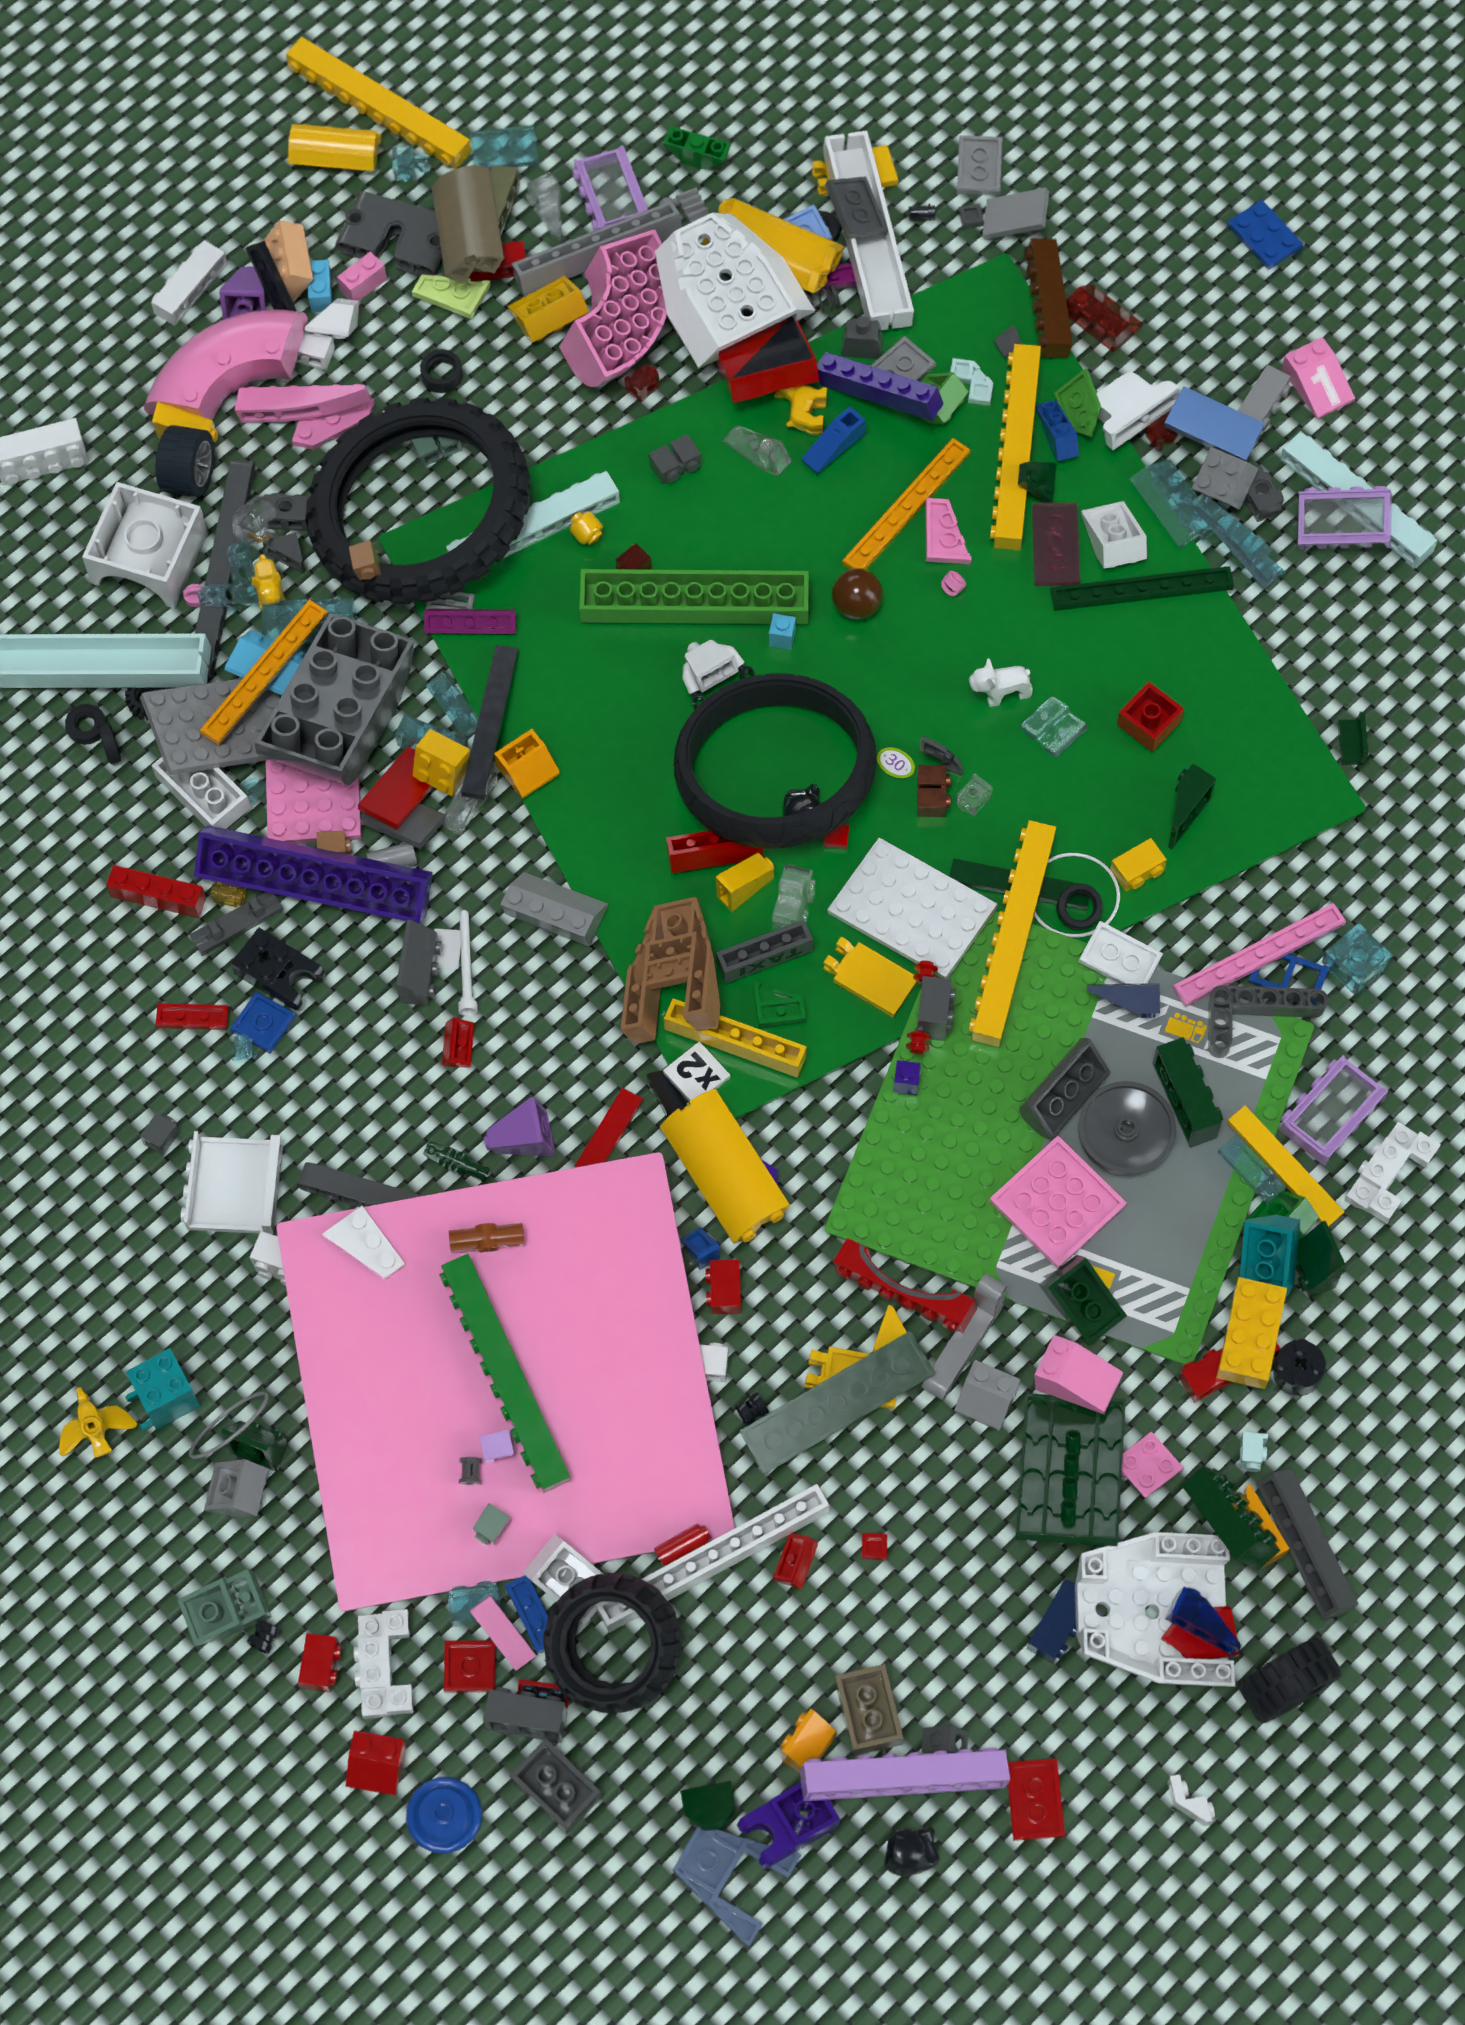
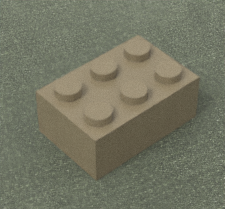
M885 1664L835 1675V1685L852 1755L857 1756L903 1745L904 1738Z

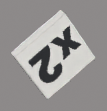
M700 1041L663 1070V1074L688 1101L709 1090L719 1088L730 1079V1074Z

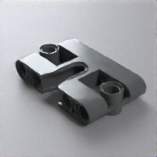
M360 192L352 209L347 211L345 215L346 222L335 243L336 249L343 254L360 259L369 252L379 258L386 249L391 237L398 234L400 236L397 240L395 251L396 269L419 276H434L442 260L435 211L373 193Z

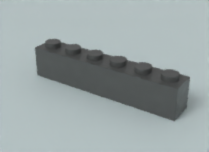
M1287 1469L1273 1472L1258 1482L1257 1486L1283 1539L1290 1548L1289 1551L1322 1619L1341 1616L1359 1605L1293 1470Z

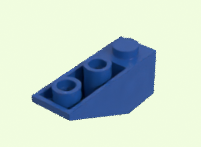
M1057 400L1046 401L1043 404L1036 405V411L1048 444L1057 461L1079 456L1077 432Z
M851 406L848 407L832 421L802 457V461L818 474L865 435L866 420Z

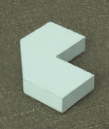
M953 358L950 372H954L962 383L971 384L968 403L990 406L993 390L991 379L985 376L975 361Z

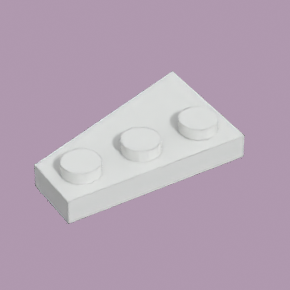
M363 1206L322 1234L323 1237L339 1246L347 1254L356 1258L385 1280L405 1266L403 1260Z

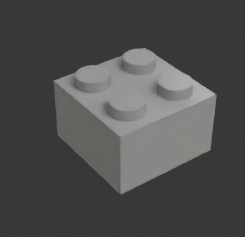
M1210 447L1192 489L1240 510L1259 468Z

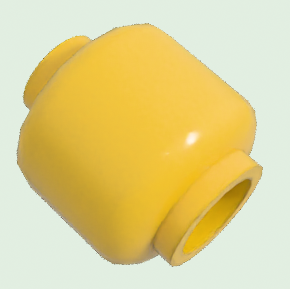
M579 511L570 520L572 525L569 531L583 545L587 543L592 545L603 535L601 532L603 525L592 512L588 511L582 514Z

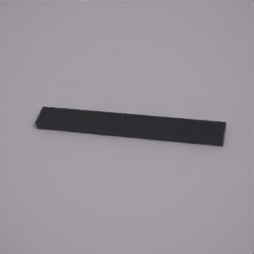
M500 645L495 647L461 790V797L485 800L494 761V753L496 752L519 654L518 648Z

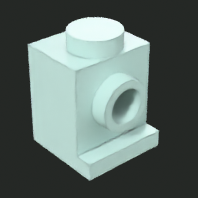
M1243 1432L1240 1440L1239 1468H1245L1249 1472H1259L1261 1470L1262 1461L1266 1462L1267 1447L1264 1446L1267 1443L1268 1434Z

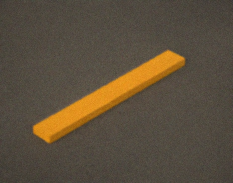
M952 438L842 560V565L848 569H867L925 505L926 498H931L970 455L971 450Z
M308 600L200 729V734L219 746L327 617L328 611L313 601Z

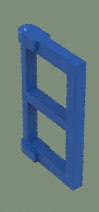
M1288 954L1280 958L1290 962L1282 985L1257 977L1260 969L1251 973L1248 980L1249 983L1261 987L1288 988L1295 964L1320 972L1314 989L1321 990L1326 975L1329 973V967ZM1313 1000L1311 1003L1316 1005L1317 1001Z

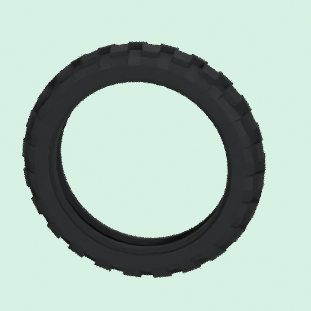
M427 397L411 399L407 405H401L400 402L384 407V412L376 416L373 413L358 421L360 425L353 431L348 429L337 439L338 445L335 449L327 451L319 464L321 469L314 474L309 488L311 495L307 499L306 504L307 530L314 551L324 568L334 579H337L343 587L355 594L360 593L366 599L377 602L391 601L392 604L410 605L413 601L420 600L421 603L439 600V595L448 592L450 595L466 589L464 585L473 579L478 582L490 572L489 567L494 562L500 563L509 552L510 543L518 538L524 525V515L528 513L530 503L529 488L531 483L526 459L512 433L495 416L483 412L482 408L466 402L460 404L455 399L439 398L435 401H430ZM425 437L452 438L465 442L479 450L491 463L494 483L489 507L473 533L456 548L435 559L409 565H392L379 562L380 575L374 576L371 579L359 580L352 567L349 546L351 545L345 535L343 517L348 494L361 472L385 451L411 439Z

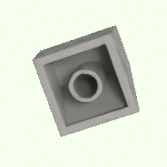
M974 1360L954 1412L1000 1431L1019 1389L1020 1379Z
M246 1459L215 1463L204 1511L239 1518L256 1517L261 1506V1497L267 1481L268 1468Z

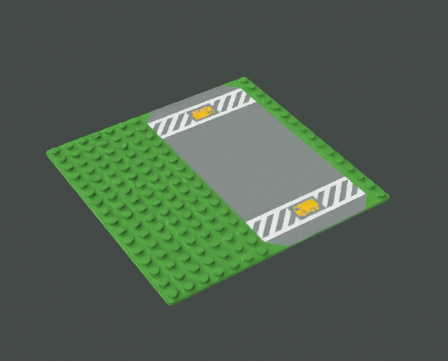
M995 911L948 978L952 979L951 988H955L951 1033H946L945 1041H926L925 1044L929 1045L930 1049L925 1051L924 1054L917 1055L911 1053L906 1048V1044L911 1042L907 1038V1034L915 1031V1028L918 1026L920 989L825 1225V1232L843 1240L849 1238L868 1247L870 1250L973 1288L977 1287L984 1274H988L1007 1286L1006 1300L1068 1322L1039 1286L1042 1281L1058 1269L989 1202V1199L1051 1141L1059 1136L1127 1202V1205L1070 1258L1072 1259L1075 1255L1086 1257L1127 1315L1103 1336L1181 1365H1186L1196 1358L1265 1163L1226 1122L1246 1105L1275 1137L1314 1025L1296 1017L1232 1014V1044L1230 1051L1224 1058H1216L1210 1054L1208 1049V1003L1210 995L1185 1007L1173 990V985L1186 978L1155 968L1148 983H1160V1013H1155V1018H1141V1014H1135L1087 991L1088 984H1119L1078 963L1088 943L1032 924L1000 1046L996 1047L972 1041L973 1032L969 1031L972 1017L977 1018L978 1010H974L977 996L982 997L984 989L980 988L983 974L988 975L990 969L986 967L989 953L994 954L995 947L991 946L994 932L999 933L1001 925H997L1000 912ZM1220 996L1215 998L1216 1001L1221 1003L1226 1001ZM1239 998L1240 1002L1246 1004L1250 1002L1246 999ZM1223 1019L1215 1020L1220 1025L1226 1024ZM1184 1037L1186 1044L1190 1043L1193 1048L1195 1064H1199L1204 1074L1202 1079L1205 1086L1211 1088L1213 1104L1215 1108L1219 1107L1221 1110L1223 1121L1216 1139L1190 1148L1172 1109L1176 1123V1134L1168 1156L1161 1164L1146 1173L1126 1176L1114 1174L1100 1168L1087 1156L1082 1148L1078 1134V1123L1086 1101L1052 1140L1032 1129L1021 1116L1019 1108L1080 1038H1089L1110 1070V1074L1094 1092L1115 1082H1137L1157 1091L1171 1107L1152 1063L1157 1046ZM1222 1041L1215 1042V1044L1219 1047L1226 1046V1044ZM897 1060L921 1063L917 1095L893 1093Z

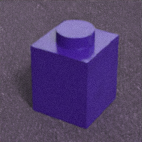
M897 1060L893 1093L917 1095L921 1063Z

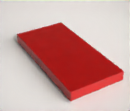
M408 746L358 803V810L398 830L433 788V786L413 777L414 749Z

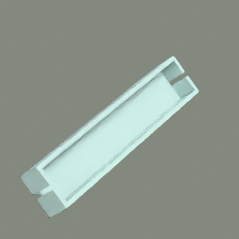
M0 634V688H167L207 684L209 671L207 665L210 664L212 647L206 634Z

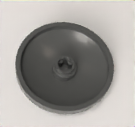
M1122 1081L1108 1084L1098 1089L1088 1098L1080 1114L1078 1134L1082 1148L1097 1166L1114 1174L1130 1176L1146 1173L1164 1161L1174 1143L1176 1123L1171 1107L1157 1091L1141 1083Z

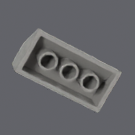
M525 872L509 885L500 904L505 915L586 946H590L609 906L605 902Z

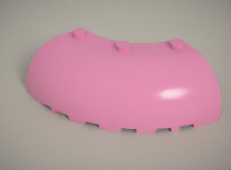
M655 229L600 246L584 273L592 295L591 312L573 322L559 348L573 373L587 386L597 387L629 370L649 350L665 322L667 313L655 256V250L662 242Z
M290 310L252 311L229 317L205 328L182 345L166 362L149 391L144 405L145 412L154 415L157 402H161L213 420L216 412L223 404L222 401L230 393H235L239 388L248 385V382L261 378L262 380H291L305 332V326L308 322L307 315L303 312Z

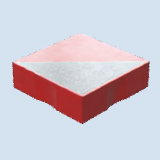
M793 316L719 351L718 360L715 361L720 374L725 378L726 388L733 403L763 396L777 390L790 389L819 381L816 357L798 321H795Z

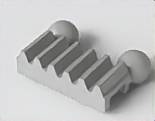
M697 188L680 193L674 199L665 197L659 203V205L672 201L675 207L680 208L688 224L709 215L708 208L705 207V203L702 201L701 195L698 194Z

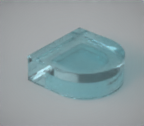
M250 777L242 783L241 790L247 795L248 800L255 805L265 795L266 783L257 777Z

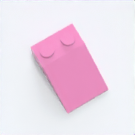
M1053 1335L1034 1374L1035 1389L1105 1414L1123 1372L1078 1343Z

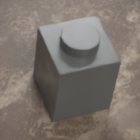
M156 1113L140 1135L143 1144L163 1156L179 1135L176 1126L177 1122L168 1115L163 1117Z

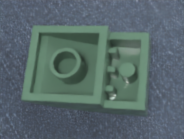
M246 1569L228 1579L221 1578L178 1599L195 1646L232 1635L256 1625L259 1619L265 1621L272 1617L255 1572L250 1569Z

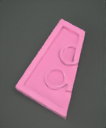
M926 498V562L971 564L970 553L966 550L965 540L958 529V522L949 499Z

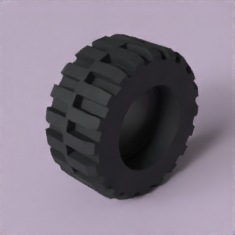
M1314 1637L1293 1647L1253 1672V1674L1241 1682L1240 1693L1256 1719L1262 1723H1267L1298 1707L1330 1686L1341 1677V1668L1324 1641Z

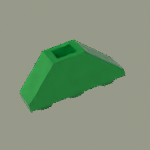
M670 126L663 141V146L683 164L705 170L724 163L731 143Z

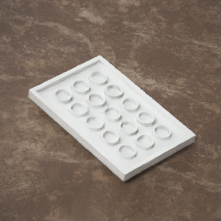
M878 838L827 911L831 916L916 964H919L920 961L933 962L938 967V971L933 974L940 978L948 979L998 906L997 903L885 840Z

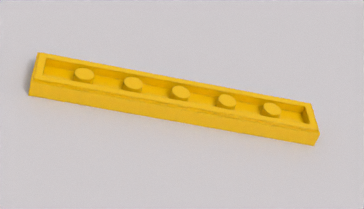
M1246 1105L1227 1120L1226 1123L1292 1193L1307 1198L1319 1216L1317 1219L1319 1223L1326 1220L1329 1227L1344 1213V1210Z

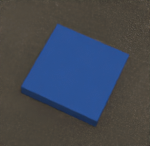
M256 991L231 1026L230 1031L271 1054L295 1020L296 1013Z

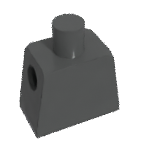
M865 316L847 320L842 335L840 357L879 359L883 355L884 342L880 323L869 320Z

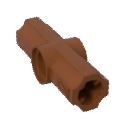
M494 1223L476 1225L475 1228L450 1230L449 1242L451 1253L477 1250V1252H492L501 1247L525 1245L523 1224L496 1225Z

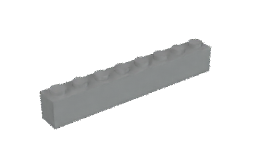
M672 201L516 261L512 263L516 284L525 296L564 275L567 278H571L584 273L600 246L655 229L661 242H663L674 231L682 228L680 213Z

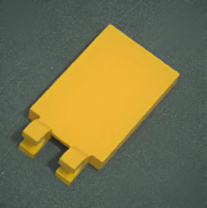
M888 146L872 148L882 188L898 185V177ZM814 161L812 162L813 178L816 179L825 175L828 178L818 179L817 181L819 185L817 187L819 196H824L828 194L825 184L827 180H830L826 162Z
M840 937L836 943V952L845 955V957L839 963L835 958L828 955L823 963V970L835 975L833 980L835 984L894 1018L918 983L913 979L914 974L860 942L854 947L848 940Z
M829 1347L828 1353L811 1350L808 1365L822 1366L820 1376L807 1373L804 1388L812 1389L870 1354ZM896 1397L880 1407L894 1409Z

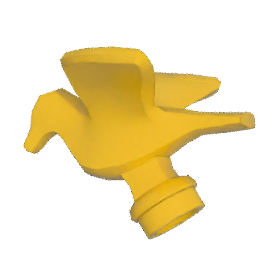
M78 1387L76 1389L77 1401L79 1403L78 1417L63 1426L60 1436L59 1454L62 1456L67 1455L83 1438H88L93 1446L94 1458H98L112 1451L105 1440V1431L108 1428L133 1429L136 1428L137 1422L129 1413L117 1405L97 1409L91 1403L88 1394L81 1387Z

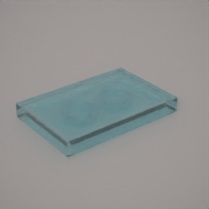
M534 125L470 132L474 165L487 167L489 171L492 165L509 167L539 165Z

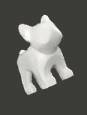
M990 658L987 659L984 668L976 669L969 677V684L972 690L975 692H986L989 696L987 698L989 707L1000 705L1003 696L1014 691L1021 692L1019 693L1020 699L1030 698L1033 691L1032 684L1030 683L1029 669H1025L1023 666H1014L994 670Z

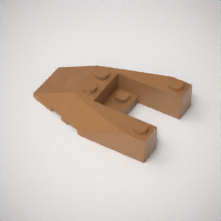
M692 897L654 906L644 929L646 935L643 942L638 944L635 950L637 954L635 961L627 969L620 1030L633 1044L655 1040L660 990L662 987L687 982L684 1018L696 1031L715 1028L719 1025L720 1001L714 957L698 898Z

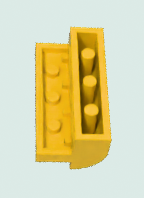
M292 124L289 135L288 164L374 171L377 166V148L381 143V134L374 130Z

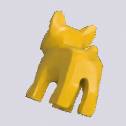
M801 385L790 389L778 390L775 393V398H786L791 403L790 420L786 423L787 427H794L810 435H822L824 416L814 417L811 415V412L815 408H826V387L817 390L811 386Z
M261 554L259 561L254 563L255 576L251 578L252 585L256 588L260 610H268V605L277 603L279 608L286 606V600L280 582L281 576L274 561L267 559L264 554Z

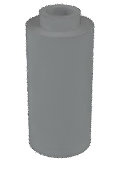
M407 843L366 853L367 858L406 867L417 864L414 848Z

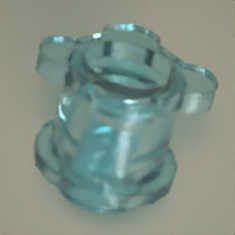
M248 1034L234 1036V1041L230 1042V1044H233L235 1056L232 1057V1061L257 1057V1053L253 1054L252 1041L254 1039H249Z

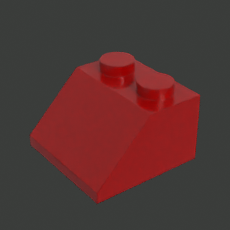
M354 1731L348 1755L346 1787L396 1796L407 1748L405 1740Z

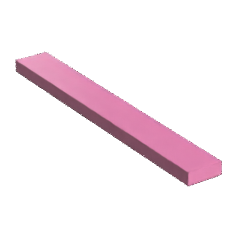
M1332 903L1174 984L1173 990L1183 1005L1187 1007L1210 995L1214 987L1229 985L1344 926L1346 920L1335 904Z

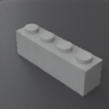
M1267 364L1238 411L1265 423L1262 429L1265 431L1270 423L1269 417L1271 414L1275 415L1281 405V398H1286L1291 390L1289 385L1291 376Z

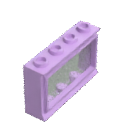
M623 145L612 151L580 160L574 159L575 168L572 169V175L575 182L579 181L580 186H578L581 199L585 198L587 202L585 203L587 215L593 218L591 221L593 231L648 210Z
M1375 486L1373 489L1365 490L1363 487H1351L1350 490L1331 487L1327 491L1306 488L1304 491H1299L1298 546L1300 550H1305V545H1317L1318 549H1326L1327 545L1339 544L1340 548H1349V544H1362L1365 548H1371L1372 543H1385L1386 548H1391L1392 493L1387 487Z
M1344 1055L1338 1061L1334 1059L1326 1068L1327 1073L1324 1077L1318 1076L1311 1085L1313 1089L1308 1094L1304 1092L1296 1101L1297 1107L1293 1111L1289 1109L1281 1118L1282 1125L1280 1131L1324 1166L1328 1164L1331 1155L1336 1150L1339 1151L1342 1148L1347 1137L1357 1131L1366 1116L1369 1117L1373 1113L1376 1105L1380 1101L1383 1102L1388 1093L1387 1089L1381 1087L1354 1066Z

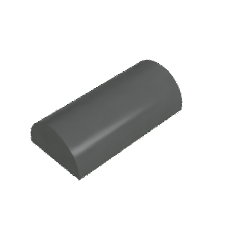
M1080 1038L1019 1108L1020 1114L1026 1123L1037 1133L1052 1140L1110 1074V1070L1089 1038Z

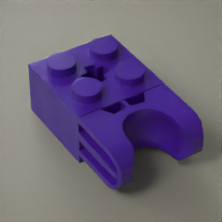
M800 1782L742 1817L737 1823V1827L743 1834H748L755 1830H764L771 1835L772 1845L764 1850L759 1858L760 1866L766 1869L838 1828L840 1817L829 1800L803 1801ZM802 1811L803 1814L807 1812L808 1817L800 1816L799 1812Z

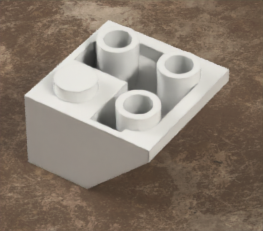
M337 298L305 326V331H309L315 336L332 334L334 338L338 339L348 337L357 328L359 301Z

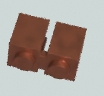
M918 765L917 817H945L946 809H950L951 796L946 795V788H950L951 776L946 774V765Z

